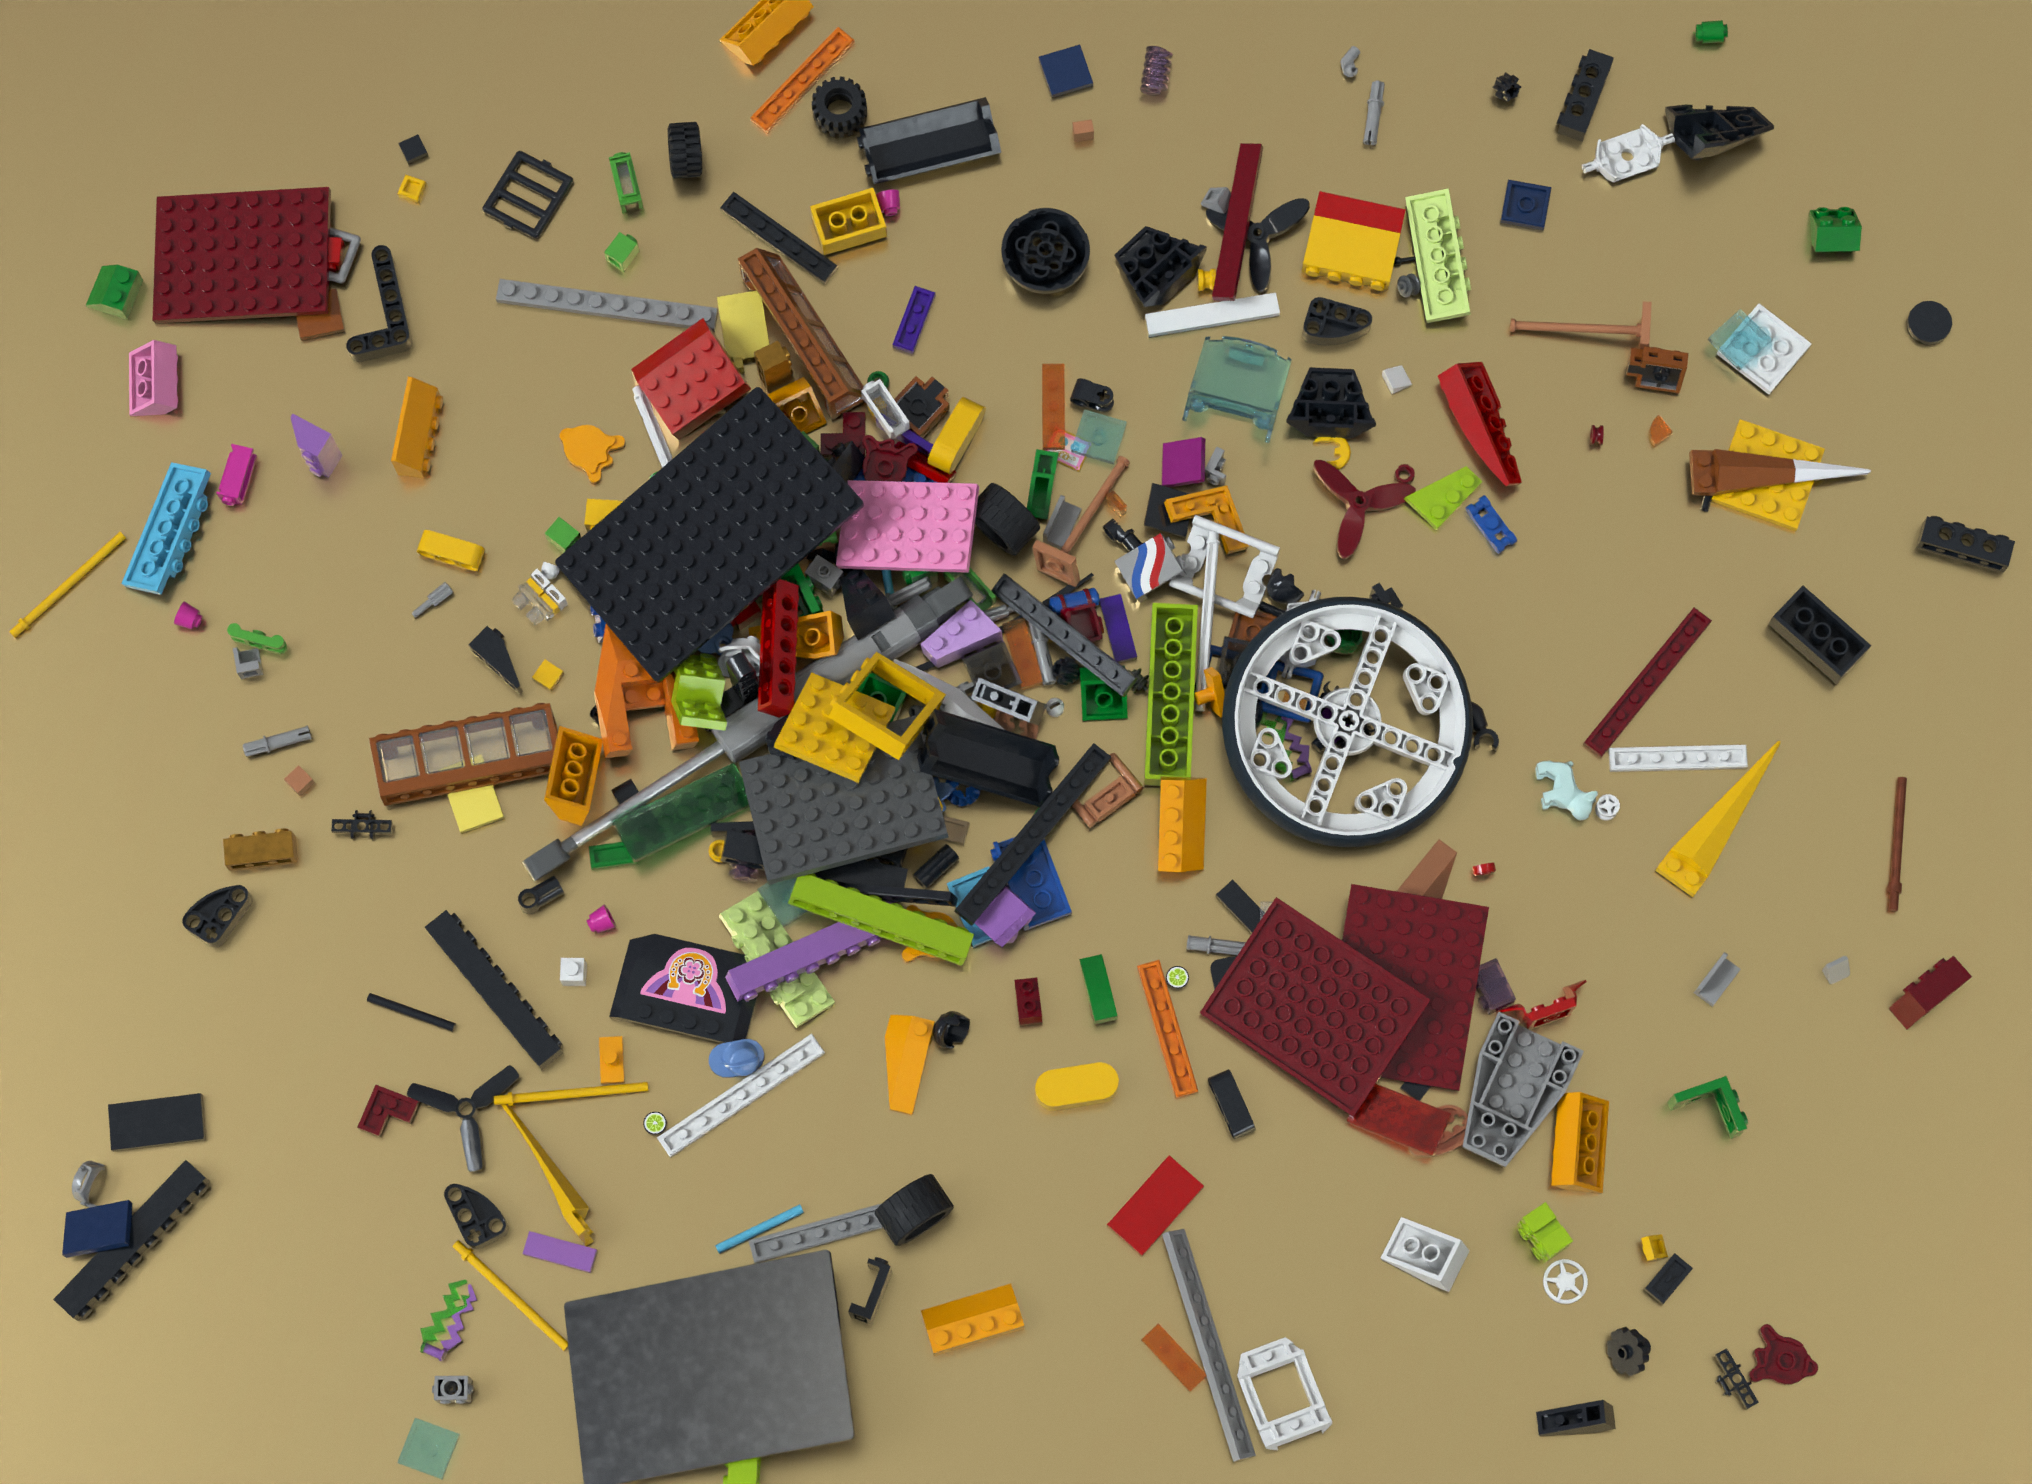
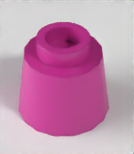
M885 190L876 194L881 212L885 216L898 214L900 209L899 190Z
M184 601L175 616L174 624L189 629L198 628L203 616L200 615L198 609Z
M605 904L589 915L590 919L586 920L592 932L597 931V933H601L616 927L615 921Z

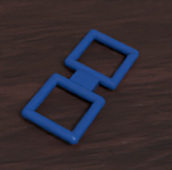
M1211 645L1210 661L1212 654L1238 660L1242 652ZM1276 661L1266 677L1276 681L1278 671L1283 672L1285 663ZM1301 667L1293 669L1292 674L1313 679L1310 694L1318 697L1324 677L1323 673ZM1260 682L1257 684V691L1261 694H1266L1268 686ZM1261 700L1263 712L1306 723L1312 721ZM1309 701L1307 702L1305 711L1310 710L1311 704Z

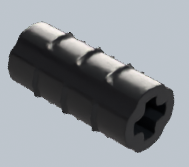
M945 844L912 874L913 878L926 890L959 860V856L949 845Z

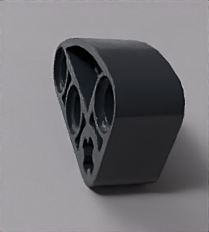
M1317 297L1309 305L1302 336L1306 342L1316 345L1331 346L1348 343L1366 335L1370 331L1372 315L1369 311L1362 308ZM1317 308L1322 309L1321 313L1316 312ZM1341 313L1346 318L1338 319L1335 315ZM1363 319L1367 324L1359 325L1356 321ZM1314 327L1318 332L1310 333L1307 329Z
M242 885L224 887L211 892L198 900L185 913L182 919L183 926L190 934L210 947L218 948L225 943L251 906L252 895ZM239 893H245L243 901H235ZM232 912L229 920L222 921L224 913ZM193 919H200V923L197 927H190V923ZM212 932L217 934L215 939L209 936Z
M450 1184L446 1187L444 1191L445 1200L465 1242L471 1248L481 1249L507 1235L509 1225L506 1219L487 1197L478 1191L460 1184ZM460 1190L462 1193L461 1198L458 1201H451L450 1196L452 1192ZM465 1211H470L472 1214L471 1219L467 1222H462L460 1220L461 1214ZM496 1221H501L503 1223L502 1229L499 1232H492V1224ZM475 1232L480 1235L478 1242L471 1240Z

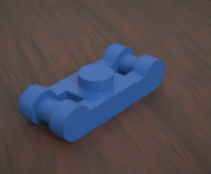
M1485 495L1480 497L1474 505L1470 504L1465 507L1470 518L1496 553H1501L1505 550L1504 547L1517 542L1514 533L1509 530ZM1482 509L1486 512V515L1483 517L1478 513ZM1501 533L1504 538L1498 540L1495 536Z

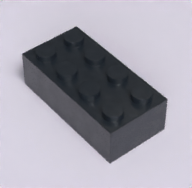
M1804 585L1778 610L1769 622V625L1835 684L1856 665L1872 646Z

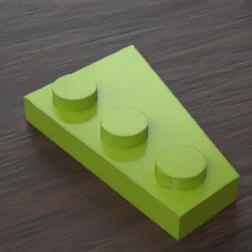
M1465 466L1410 494L1404 500L1436 530L1483 481Z

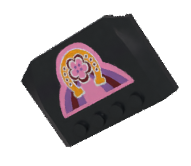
M651 934L630 939L609 1017L623 1022H634L722 1044L747 1039L758 996L749 1001L743 999L737 1002L725 978L728 970L747 963L744 954L663 935Z

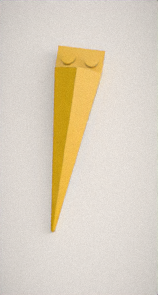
M1777 741L1670 849L1656 868V872L1691 897H1694L1712 871L1777 751L1780 741Z
M501 1104L538 1160L558 1201L564 1219L585 1246L588 1247L594 1242L590 1237L593 1231L584 1221L589 1207L508 1104Z

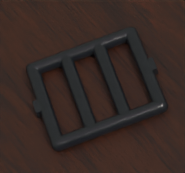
M517 151L483 205L482 211L503 222L505 227L511 230L515 228L537 239L571 187L573 178L552 167V164L544 159L540 161L523 151ZM521 161L562 181L563 183L558 191L554 192L516 172ZM512 179L551 199L546 210L505 190L504 188L509 180ZM501 197L538 216L540 220L535 228L495 209L493 206L498 198Z

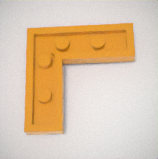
M1227 485L1166 499L1164 502L1171 523L1191 519L1195 515L1212 514L1216 523L1244 533ZM1219 534L1226 554L1246 550L1249 547L1248 544Z

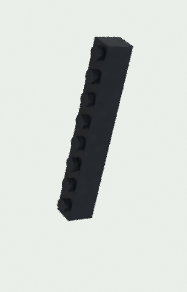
M733 828L732 831L728 830L725 835L720 861L765 871L756 833L755 835L745 834L746 831ZM869 858L813 874L823 880L829 879L841 883L904 888L908 869L902 868V864L900 865L895 862H890L888 865L880 863V860L877 858Z
M445 910L426 925L425 929L542 1071L563 1054L560 1046L563 1044L555 1034L550 1036L547 1033L546 1029L548 1026L541 1017L536 1019L531 1012L534 1009L526 999L523 1001L519 999L517 994L520 992L512 982L509 984L505 982L502 978L505 974L497 964L494 967L488 961L491 957L483 947L481 949L477 948L474 944L477 940L469 930L463 931L460 927L462 921L455 913L450 915Z
M185 1160L131 1217L129 1246L99 1251L53 1300L73 1319L77 1321L85 1319L92 1312L93 1309L91 1307L97 1301L101 1302L109 1294L108 1289L114 1283L118 1284L126 1275L124 1272L130 1266L133 1267L142 1259L141 1254L147 1248L151 1249L156 1245L159 1240L157 1237L163 1231L166 1232L175 1224L174 1219L180 1213L184 1214L189 1210L192 1205L191 1201L196 1196L200 1197L206 1192L210 1181L190 1162Z

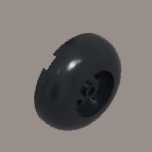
M1038 208L1028 211L1027 214L1018 219L1016 218L1009 225L1002 240L1001 253L1007 273L1019 286L1031 292L1051 294L1063 291L1079 280L1089 262L1090 244L1087 233H1085L1073 216L1058 209ZM1040 239L1042 242L1035 246L1033 242ZM1060 243L1063 246V250L1057 251L1054 246ZM1035 259L1037 263L1028 264V261ZM1051 264H1057L1059 268L1051 269L1049 266Z

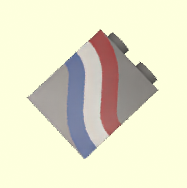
M1161 533L1115 560L1135 598L1140 603L1148 599L1146 594L1180 574L1184 577L1187 575L1184 571V568L1187 566L1180 555L1176 557L1173 549L1176 548L1169 536L1165 538Z

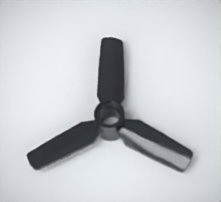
M511 1065L507 1066L477 1088L471 1099L461 1098L458 1100L452 1094L416 1083L410 1085L407 1096L446 1113L456 1112L462 1120L460 1132L468 1171L477 1172L483 1168L479 1125L475 1121L479 1114V1108L487 1107L492 1103L494 1096L501 1095L519 1078V1074ZM465 1105H472L473 1107L469 1115L461 1114V1110Z

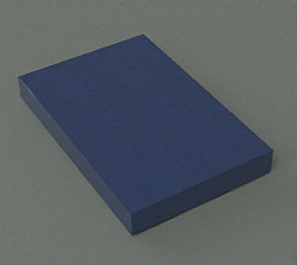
M130 1200L66 1212L62 1255L69 1258L129 1246L133 1203Z

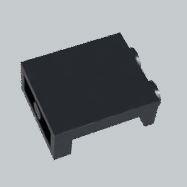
M875 1257L874 1260L869 1258L867 1262L868 1268L878 1272L866 1306L862 1307L851 1303L848 1311L851 1318L870 1325L874 1323L892 1275V1269L888 1261L879 1257Z

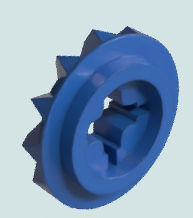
M950 780L945 782L954 787V791L947 799L956 806L971 805L980 795V789L969 786L966 788V796H964L961 790H956L959 787V783Z

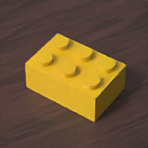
M874 188L810 206L811 217L824 255L887 237L886 224Z

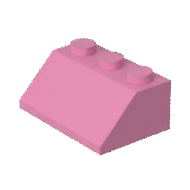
M152 340L129 352L130 416L162 415L177 408L178 355L176 345Z

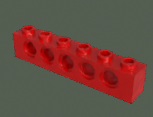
M779 579L763 593L758 711L778 718L790 714L795 705L794 688L796 684L795 666L797 662L796 644L799 585Z

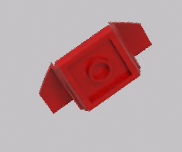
M1582 980L1565 986L1563 990L1566 996L1555 999L1553 1004L1547 1007L1544 1004L1531 1008V1012L1528 1014L1525 1007L1519 1003L1498 1010L1496 1013L1515 1010L1520 1023L1526 1029L1544 1025L1572 1014L1577 1006L1575 991L1587 981Z

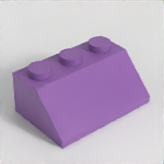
M292 414L290 418L297 445L302 453L301 456L306 460L305 463L310 468L309 471L316 476L321 477L324 475L329 478L342 457L332 434Z

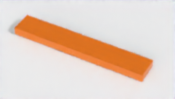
M837 27L750 117L751 121L767 134L855 43L854 39Z
M1160 960L1138 965L1137 969L1175 1097L1177 1099L1198 1093L1197 1084Z

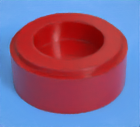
M1495 863L1473 866V875L1481 876L1494 873L1496 871Z

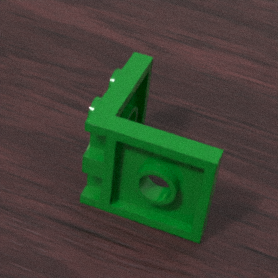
M799 563L780 578L799 585L798 592L809 615L824 612L819 596L814 597V586L809 575L804 576ZM763 594L755 600L756 604L762 603Z
M1727 1076L1675 1093L1668 1100L1667 1103L1671 1111L1714 1096L1730 1138L1739 1137L1747 1129V1116L1744 1111H1740L1737 1104L1740 1102L1739 1096L1735 1089L1732 1090Z

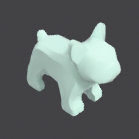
M1553 761L1537 763L1535 768L1537 780H1542L1544 777L1554 780L1553 790L1543 793V798H1541L1542 809L1547 810L1551 806L1568 809L1577 820L1587 819L1592 811L1593 803L1596 802L1595 797L1598 795V792H1583L1578 789L1572 770L1574 763L1572 761L1567 763Z

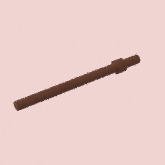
M1898 777L1891 882L1888 883V893H1890L1889 911L1893 912L1898 911L1899 894L1902 893L1900 875L1907 786L1906 777Z

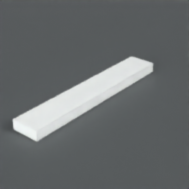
M1276 293L1239 298L1235 299V301H1221L1145 314L1148 335L1149 337L1280 316Z
M1746 745L1609 748L1610 772L1747 769Z

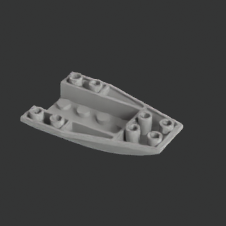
M1498 1012L1479 1053L1462 1147L1506 1167L1565 1094L1584 1051L1564 1041L1561 1044L1518 1025L1520 1021Z

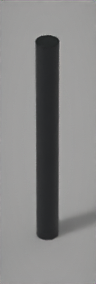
M369 993L367 997V1002L451 1032L455 1030L456 1023L372 993Z

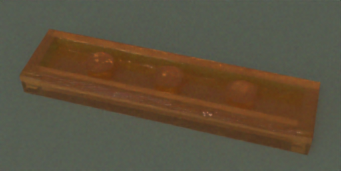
M1042 364L1043 450H1065L1064 364Z

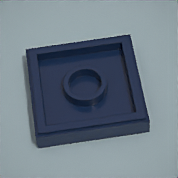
M1080 44L1039 56V62L1052 98L1093 86V80Z
M1508 179L1500 223L1544 230L1552 187Z

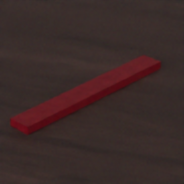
M1240 143L1212 293L1214 301H1235L1263 152L1262 144Z
M1694 607L1593 730L1583 745L1602 758L1710 625L1712 620Z

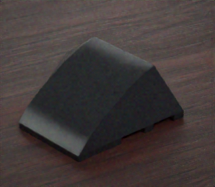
M1145 226L1114 256L1143 306L1148 307L1164 305L1196 275L1207 247L1201 244L1198 246L1189 243L1186 239L1180 240L1171 237L1168 233Z
M1310 367L1298 397L1294 401L1291 413L1286 419L1289 425L1307 437L1352 439L1376 426L1375 419L1372 418L1369 404L1365 401L1362 387L1354 369Z

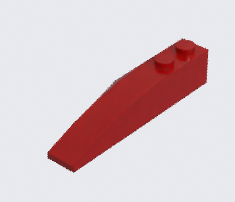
M1483 362L1457 363L1439 374L1440 386L1448 399L1449 407L1477 454L1505 486L1521 484L1522 481L1516 459L1513 455H1510L1509 451L1512 444L1510 438L1505 436L1503 429L1507 427L1504 418H1500L1498 411L1501 408V404Z

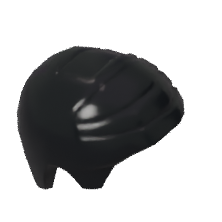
M1279 568L1273 571L1267 584V592L1273 601L1282 604L1296 603L1304 597V592L1294 585L1293 574L1283 576L1282 570Z
M956 1011L942 1014L936 1021L933 1029L936 1043L942 1048H954L953 1043H962L968 1034L970 1019Z

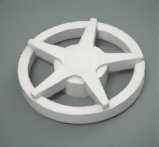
M1568 1259L1552 1263L1545 1271L1543 1277V1286L1547 1295L1552 1300L1561 1304H1570L1578 1301L1586 1292L1588 1285L1584 1269L1575 1261ZM1564 1263L1575 1266L1579 1272L1574 1274L1566 1272ZM1560 1264L1561 1273L1557 1278H1547L1550 1270ZM1582 1274L1584 1284L1580 1292L1575 1286V1278ZM1547 1281L1556 1283L1559 1289L1557 1297L1550 1292ZM1572 1290L1578 1294L1577 1297L1570 1300L1560 1299L1564 1291Z

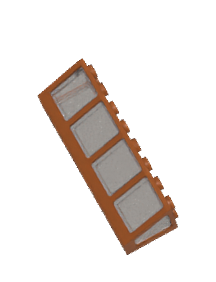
M755 248L739 257L738 264L741 279L749 290L757 291L826 398L825 408L831 419L837 418L843 412H847L864 402L861 390L864 387L781 257L778 254Z
M537 703L526 708L516 707L511 709V711L491 712L485 716H470L464 720H449L439 725H424L418 729H403L398 733L378 734L375 737L369 738L379 793L384 806L549 774L558 733L557 723L550 703Z

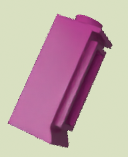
M231 444L233 451L229 453L219 486L220 492L217 491L216 494L222 500V503L234 506L235 504L242 505L257 455L253 454V448Z

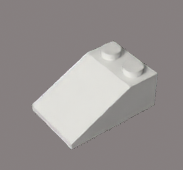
M1401 1217L1381 1259L1430 1285L1449 1292L1470 1250L1460 1239Z

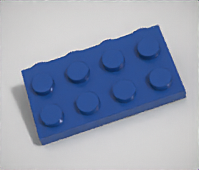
M1014 838L1000 843L997 841L993 842V849L990 852L994 862ZM1043 840L1007 883L1008 888L1036 912L1030 923L1023 926L1024 931L1072 914L1045 840Z

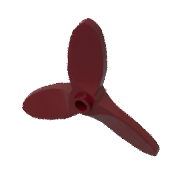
M1315 460L1313 464L1314 471L1322 483L1346 505L1347 512L1340 524L1337 539V552L1341 559L1344 560L1354 553L1359 544L1364 529L1366 511H1383L1406 503L1405 497L1416 492L1415 487L1406 483H1391L1377 486L1366 492L1359 491L1338 469L1328 462Z

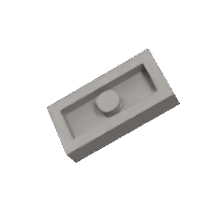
M1060 495L1043 532V542L1061 549L1073 531L1082 508L1065 502V496Z
M1725 952L1694 992V994L1712 1007L1741 970L1726 959L1728 954Z

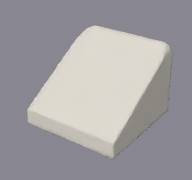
M1402 365L1385 369L1382 372V377L1391 394L1412 385Z

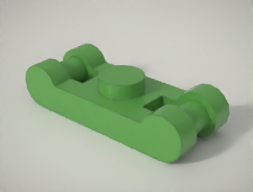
M236 623L230 624L227 628L228 634L237 643L277 654H283L287 651L288 646L280 635H274L271 638L259 630H253V632L242 630Z

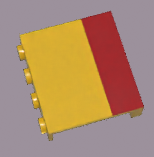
M1319 191L1302 272L1312 277L1324 276L1331 281H1347L1354 286L1366 285L1378 291L1388 290L1406 209Z

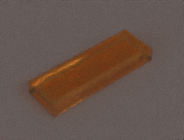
M1020 618L1002 623L1021 689L1043 683L1025 619Z
M1159 1323L1141 1339L1189 1392L1207 1377L1206 1373Z

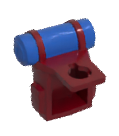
M1085 588L1082 591L1064 595L1059 594L1049 599V608L1057 615H1061L1063 620L1091 642L1103 639L1104 627L1102 618L1097 615L1095 606L1099 605L1100 598L1095 588Z

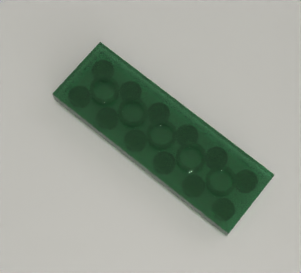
M732 763L614 820L612 824L635 863L711 826L712 823H717L748 808L749 803L743 778L736 765Z

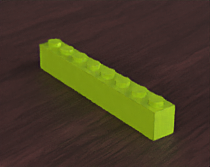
M813 873L796 878L788 901L790 905L960 966L966 960L974 936L973 933H970L964 927H953L942 919L928 918L922 912L906 910L897 903L889 904L882 901L878 896L864 895L858 889L839 886L837 882L817 878Z

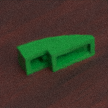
M1036 449L1027 509L1036 518L1048 519L1058 464V452Z
M1102 954L1079 959L1094 1024L1117 1020V1011Z

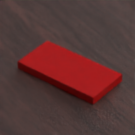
M1169 1155L1110 1220L1107 1226L1137 1253L1143 1256L1204 1188V1185Z

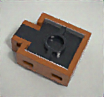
M1657 347L1631 348L1626 375L1636 376L1635 387L1680 393L1687 370L1689 353Z
M915 376L894 399L909 420V430L922 438L950 410V405L946 401L949 397V390L933 377L924 384L921 379ZM887 406V414L898 422V420L895 418V416Z

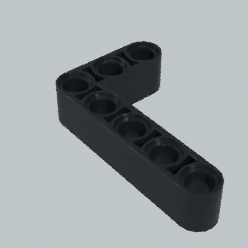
M385 245L376 246L372 250L371 257L388 328L356 335L348 339L346 348L351 359L356 362L405 352L413 344L395 261L390 249ZM380 256H388L384 261L378 260ZM385 276H392L389 281H383ZM390 296H397L394 301H387ZM394 316H402L399 321H392ZM399 336H406L404 341H396ZM378 341H384L382 346H375ZM355 347H363L361 351L353 352V349Z
M743 652L735 654L726 662L732 687L724 691L722 696L721 709L725 718L758 697L759 682L757 674ZM705 728L707 732H712V729Z

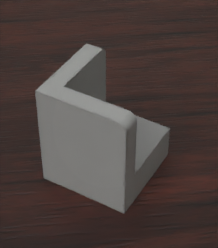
M238 647L233 648L236 671L241 679L263 675L260 652L257 648L241 652Z

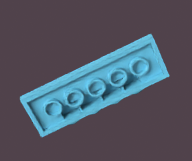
M171 462L121 583L127 588L162 595L168 578H175L176 573L181 572L183 556L185 552L191 549L190 539L192 534L199 529L201 512H204L208 507V497L203 494L211 475L208 470Z

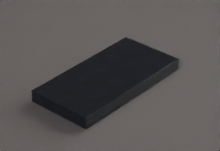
M201 1093L108 1104L111 1151L113 1152L206 1140Z

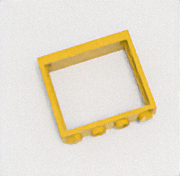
M876 652L871 659L867 657L860 668L862 669L861 671H855L850 679L851 683H845L840 691L841 695H836L830 703L833 708L828 717L895 759L900 760L924 729V725L933 710H939L946 694ZM871 671L926 705L902 736L897 735L846 703Z

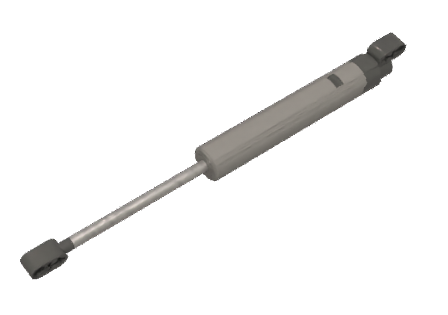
M960 576L942 588L937 586L922 597L916 595L893 609L896 617L860 640H857L856 636L853 635L842 642L837 655L816 659L796 672L795 703L811 672L844 686L846 682L851 683L850 679L856 670H862L860 669L861 665L867 657L871 659L878 652L893 661L925 641L940 627L939 625L946 622L956 613L955 608L973 596L963 578ZM757 697L726 718V731L712 729L717 742L561 842L558 838L522 861V864L534 882L568 861L571 858L569 853L723 753L732 762L737 763L766 744L765 739L768 731H771L774 724L781 718L759 712Z

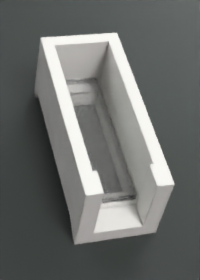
M880 379L876 382L871 381L863 387V390H861L862 399L871 409L889 438L894 439L910 429L909 420Z

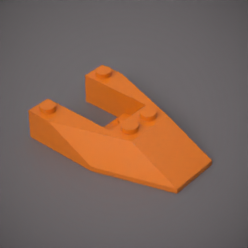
M605 624L594 690L605 758L627 756L630 753L632 745L626 711L664 707L671 750L694 748L699 742L697 727L680 725L671 703L676 678L675 672L670 673L661 682H656L607 624Z

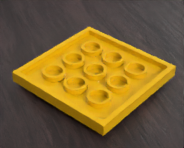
M1740 419L1728 451L1820 463L1825 448ZM1814 480L1712 496L1711 502L1796 531Z
M811 672L775 741L774 748L859 783L877 747L828 717L833 708L830 703L836 695H841L840 691L843 685ZM855 691L846 702L886 728L895 712L894 706L858 691Z

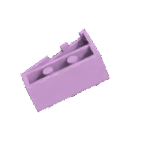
M970 600L921 643L922 653L937 668H940L964 657L963 655L983 649L984 646L995 641L1003 640L1002 630Z

